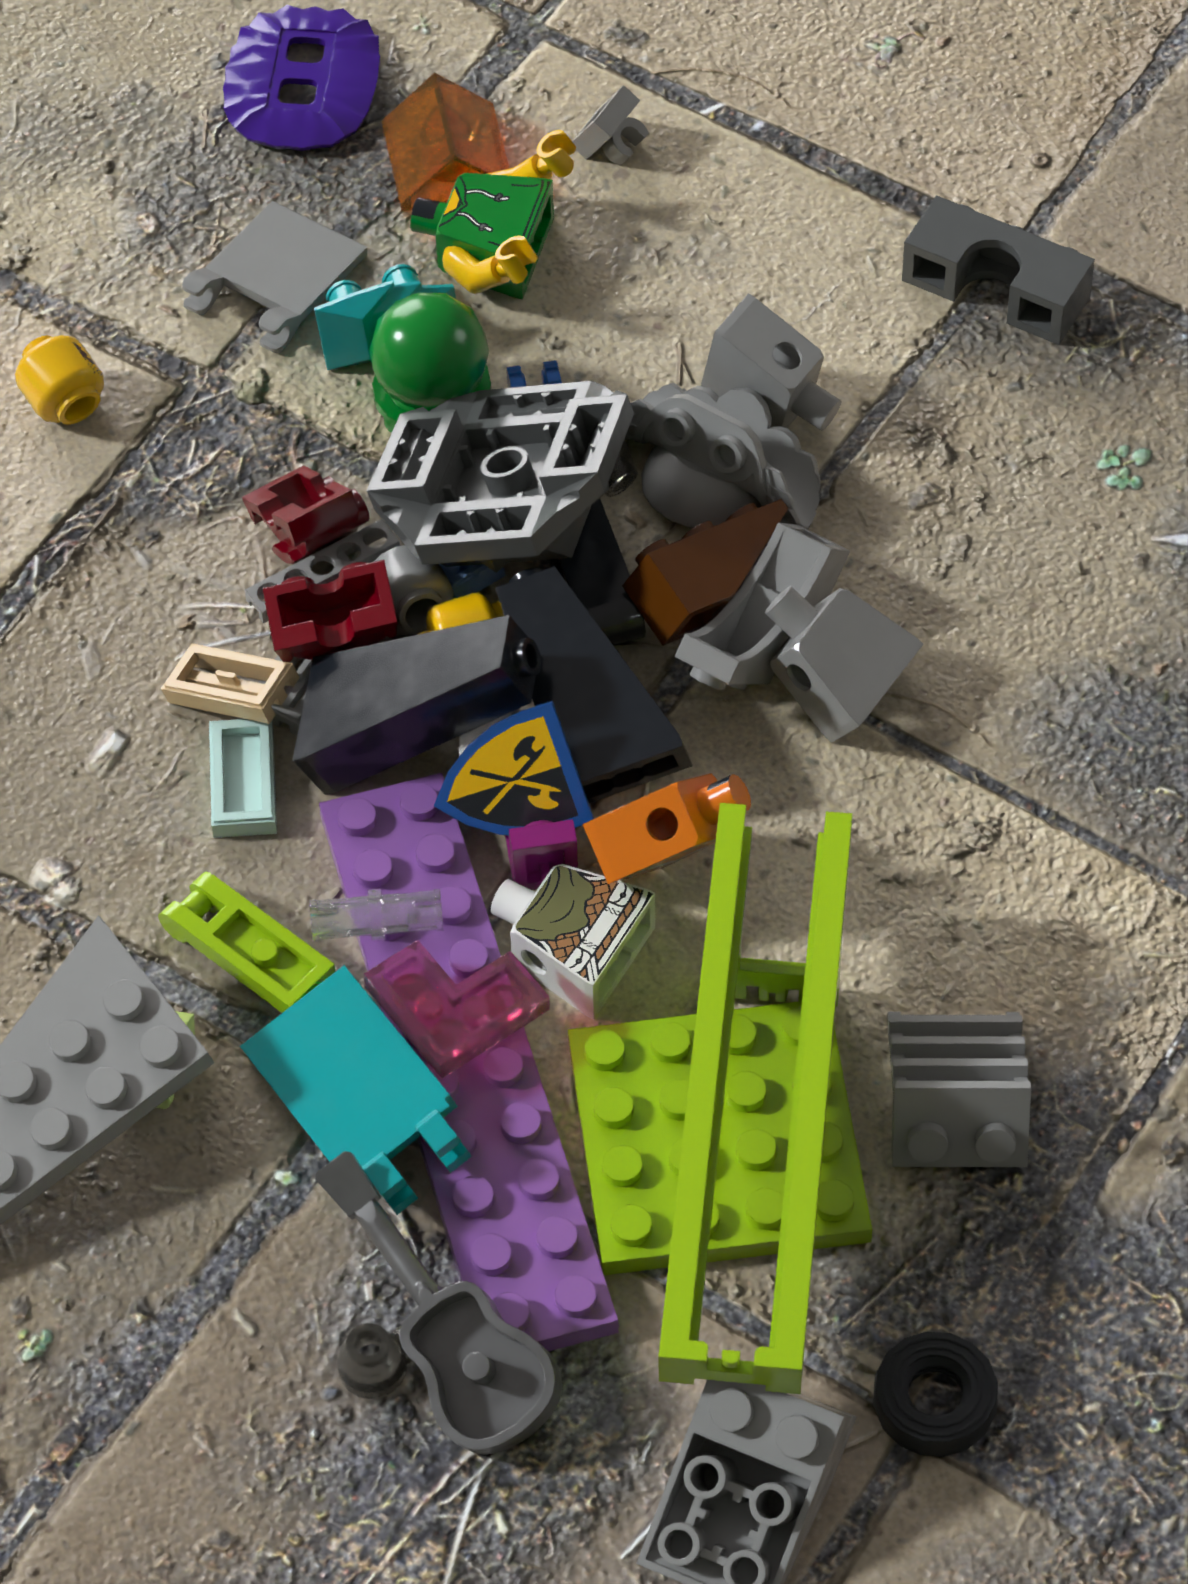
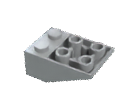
M707 1380L636 1564L683 1584H785L832 1483L857 1417L802 1394L765 1391V1385Z

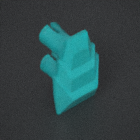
M398 264L389 268L382 278V284L363 290L360 285L351 280H341L334 283L326 294L327 303L314 307L327 370L371 362L369 349L377 320L397 300L414 293H446L456 299L453 284L422 285L417 277L416 270L406 264Z

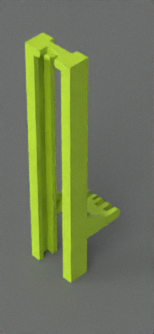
M720 803L658 1355L660 1382L694 1385L695 1379L759 1384L765 1385V1391L801 1394L836 1007H838L842 934L853 813L826 811L824 833L818 832L806 963L741 958L742 926L752 827L745 826L746 805ZM747 986L758 987L759 1000L769 1001L770 993H776L775 1002H785L789 990H799L798 1002L802 1001L769 1347L761 1346L755 1350L754 1362L741 1361L740 1351L723 1349L722 1359L709 1358L707 1343L699 1341L735 998L746 999Z

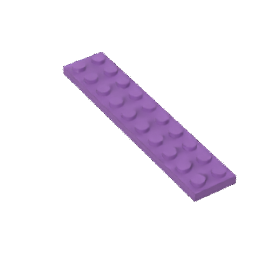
M438 773L319 802L321 820L377 1006L458 1106L445 1116L444 1119L460 1138L462 1144L472 1157L450 1173L422 1136L417 1139L460 1282L468 1281L474 1283L486 1292L494 1301L498 1312L507 1324L531 1336L547 1351L619 1333L617 1314L458 821L434 807L444 782L443 774Z

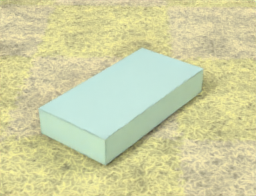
M248 719L209 721L211 826L213 838L277 834L273 721L270 724Z

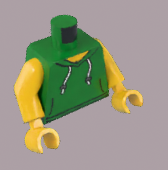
M554 130L541 139L537 146V154L514 168L488 174L463 173L459 175L447 203L421 197L416 199L411 213V231L436 236L438 267L444 273L454 278L470 293L477 294L491 289L523 300L554 220L553 180H550L552 172L557 177H566L571 174L574 161L569 155L574 154L576 145L564 131Z

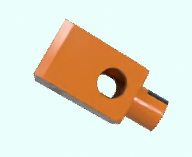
M710 773L670 784L584 823L583 827L608 884L662 869L715 844L720 803L746 805V811L751 808V798L745 783L739 776L732 774L717 781V778Z

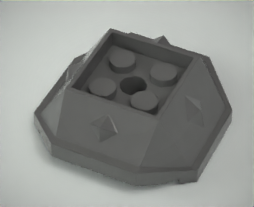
M594 381L479 390L449 399L430 411L421 407L404 412L399 415L368 486L367 493L374 510L422 565L440 563L446 567L484 564L497 573L508 562L572 558L591 506L609 490V479L634 412L626 393L618 390L612 392L605 385Z

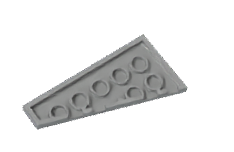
M99 915L0 1044V1225L214 1064L207 1050Z

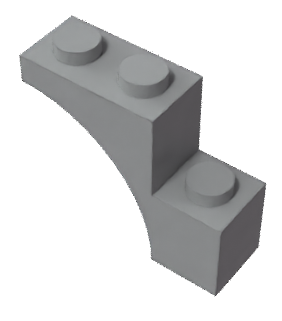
M778 523L757 564L739 591L708 624L697 631L684 634L675 657L693 666L690 672L691 677L719 690H724L726 685L745 690L747 684H770L775 674L771 669L770 661L789 638V635L765 614L766 609L790 585L814 607L818 602L831 594L850 550L799 525Z

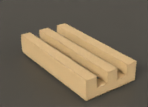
M191 643L161 690L170 704L270 724L276 715L271 706L273 704L282 705L288 697L284 686L294 687L300 677L293 663ZM197 667L216 672L215 674L193 670V668ZM237 676L266 681V683L262 684L238 679Z

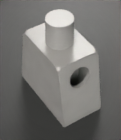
M748 293L715 331L701 386L710 388L719 397L735 388L755 390L768 404L772 417L771 427L781 426L788 428L795 418L799 416L823 431L831 423L842 403L840 399L816 384L824 359L821 350Z
M790 585L773 600L765 611V614L789 635V638L771 659V669L831 743L858 728L923 646V643L918 638L847 589L839 588L813 607Z

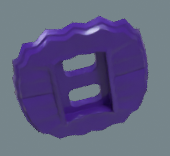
M286 5L275 13L259 12L250 25L240 27L237 43L231 47L230 60L225 66L223 109L229 122L249 142L275 149L303 151L335 146L342 140L355 134L368 115L379 73V36L374 34L367 19H355L344 8L327 11L316 6L301 9ZM294 43L323 45L325 48L321 61L308 63L289 61L287 59L289 47ZM286 84L312 85L317 89L312 103L292 104L279 101L281 88Z

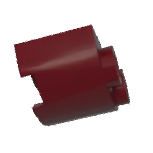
M304 465L242 497L254 524L264 521L280 542L273 545L272 551L287 564H295L357 531L359 526L370 520L368 508L361 495L355 489H349L335 482L330 476L322 479L320 473Z
M384 559L371 563L355 562L346 565L340 570L339 578L326 584H315L314 580L309 577L297 576L289 578L281 584L262 588L274 651L283 662H291L293 657L312 660L316 656L376 644L386 636L394 639L397 635V618Z

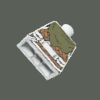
M559 864L552 867L536 892L510 879L505 880L493 898L491 914L513 924L510 932L512 961L517 968L594 1020L655 929V892L622 881L608 884L605 876L569 865Z

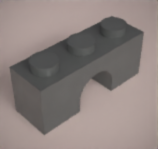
M936 195L904 241L902 281L954 302L961 290L970 282L978 279L999 280L1010 286L1006 324L1060 345L1090 299L1095 259L1081 254L1073 248L1061 246L1029 233L1021 227L1009 225L979 213L969 206L957 204Z

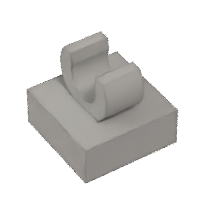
M623 85L598 108L572 142L576 145V151L587 160L602 146L605 155L610 161L617 165H622L634 152L623 143L621 136L627 138L634 146H637L649 134L642 122L628 117L640 102V99Z

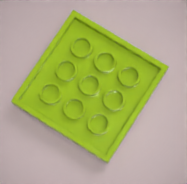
M802 1001L734 1009L707 1263L778 1254ZM696 1014L568 1029L569 1052L600 1263L604 1275L668 1268ZM835 1027L814 1249L872 1242L873 1229Z

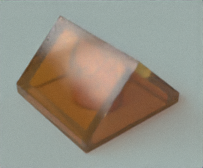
M435 72L381 121L401 212L411 211L418 197L447 203L457 177L463 173L488 174L509 169L493 103Z

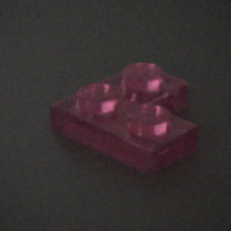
M416 940L364 973L365 988L441 1079L550 1010L549 995L511 951L457 985L419 940Z

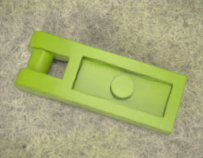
M203 872L190 884L189 889L191 893L181 903L173 901L158 914L161 925L174 939L182 943H189L281 1013L336 972L333 962L210 872ZM208 912L217 913L208 923L202 919Z

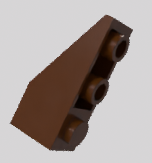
M782 499L757 508L755 503L747 504L735 511L723 523L714 526L711 521H705L688 531L681 540L671 544L666 539L658 540L647 546L637 555L635 561L638 566L622 587L662 646L683 638L686 633H692L704 627L720 613L735 595L772 536L777 524L780 523L788 510L787 505Z

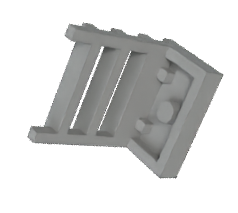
M901 1012L887 1013L893 1090L892 1167H1027L1031 1083L1028 1081L1025 1037L1022 1036L1023 1021L1022 1015L1019 1012H1006V1015H901Z

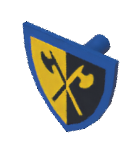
M553 701L522 710L494 723L468 744L448 771L434 804V807L468 826L498 835H509V829L524 827L529 823L539 820L558 822L573 819L574 827L576 828L594 819Z

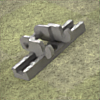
M380 519L245 589L246 601L250 606L253 605L259 612V618L265 623L269 620L265 602L261 601L264 599L262 588L281 584L289 578L300 575L313 579L315 584L332 582L339 578L340 570L346 565L355 562H374L382 553L400 546V541L383 519ZM383 537L387 539L385 544L380 547L367 546ZM359 550L361 553L359 557L351 561L348 555ZM320 561H327L334 565V569L325 575L315 574L311 570L312 566Z

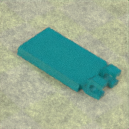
M345 965L240 1045V1048L328 1161H332L343 1151L354 1154L372 1184L397 1215L415 1202L418 1197L390 1162V1159L413 1141L422 1136L450 1173L472 1157L462 1144L460 1138L444 1119L445 1116L458 1107L457 1104Z

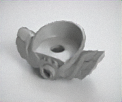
M670 383L662 386L657 391L648 393L643 400L638 399L631 402L634 415L624 440H635V442L642 444L651 443L655 445L641 473L642 489L652 508L668 520L690 528H694L705 521H711L715 526L725 522L730 515L747 504L755 503L757 508L782 499L787 505L788 510L780 522L799 525L807 530L810 528L820 501L819 490L821 480L817 461L813 454L801 450L797 436L788 428L781 426L771 427L772 417L768 404L758 392L750 388H735L719 397L708 387L696 386L686 390L685 388H680L675 383Z

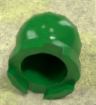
M414 293L397 300L378 318L369 349L372 368L375 373L372 387L376 409L383 416L384 426L389 432L392 433L401 413L421 407L430 411L449 399L479 390L491 389V380L488 366L486 365L489 355L486 333L474 311L469 306L446 293Z

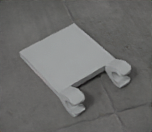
M272 201L205 268L194 270L183 279L182 288L190 293V296L184 300L183 304L186 309L196 314L204 315L213 306L223 286H226L270 308L263 313L259 320V327L267 332L260 339V345L272 352L281 353L292 340L300 323L314 310V307H317L326 298L329 288L334 283L343 280L367 256V247Z

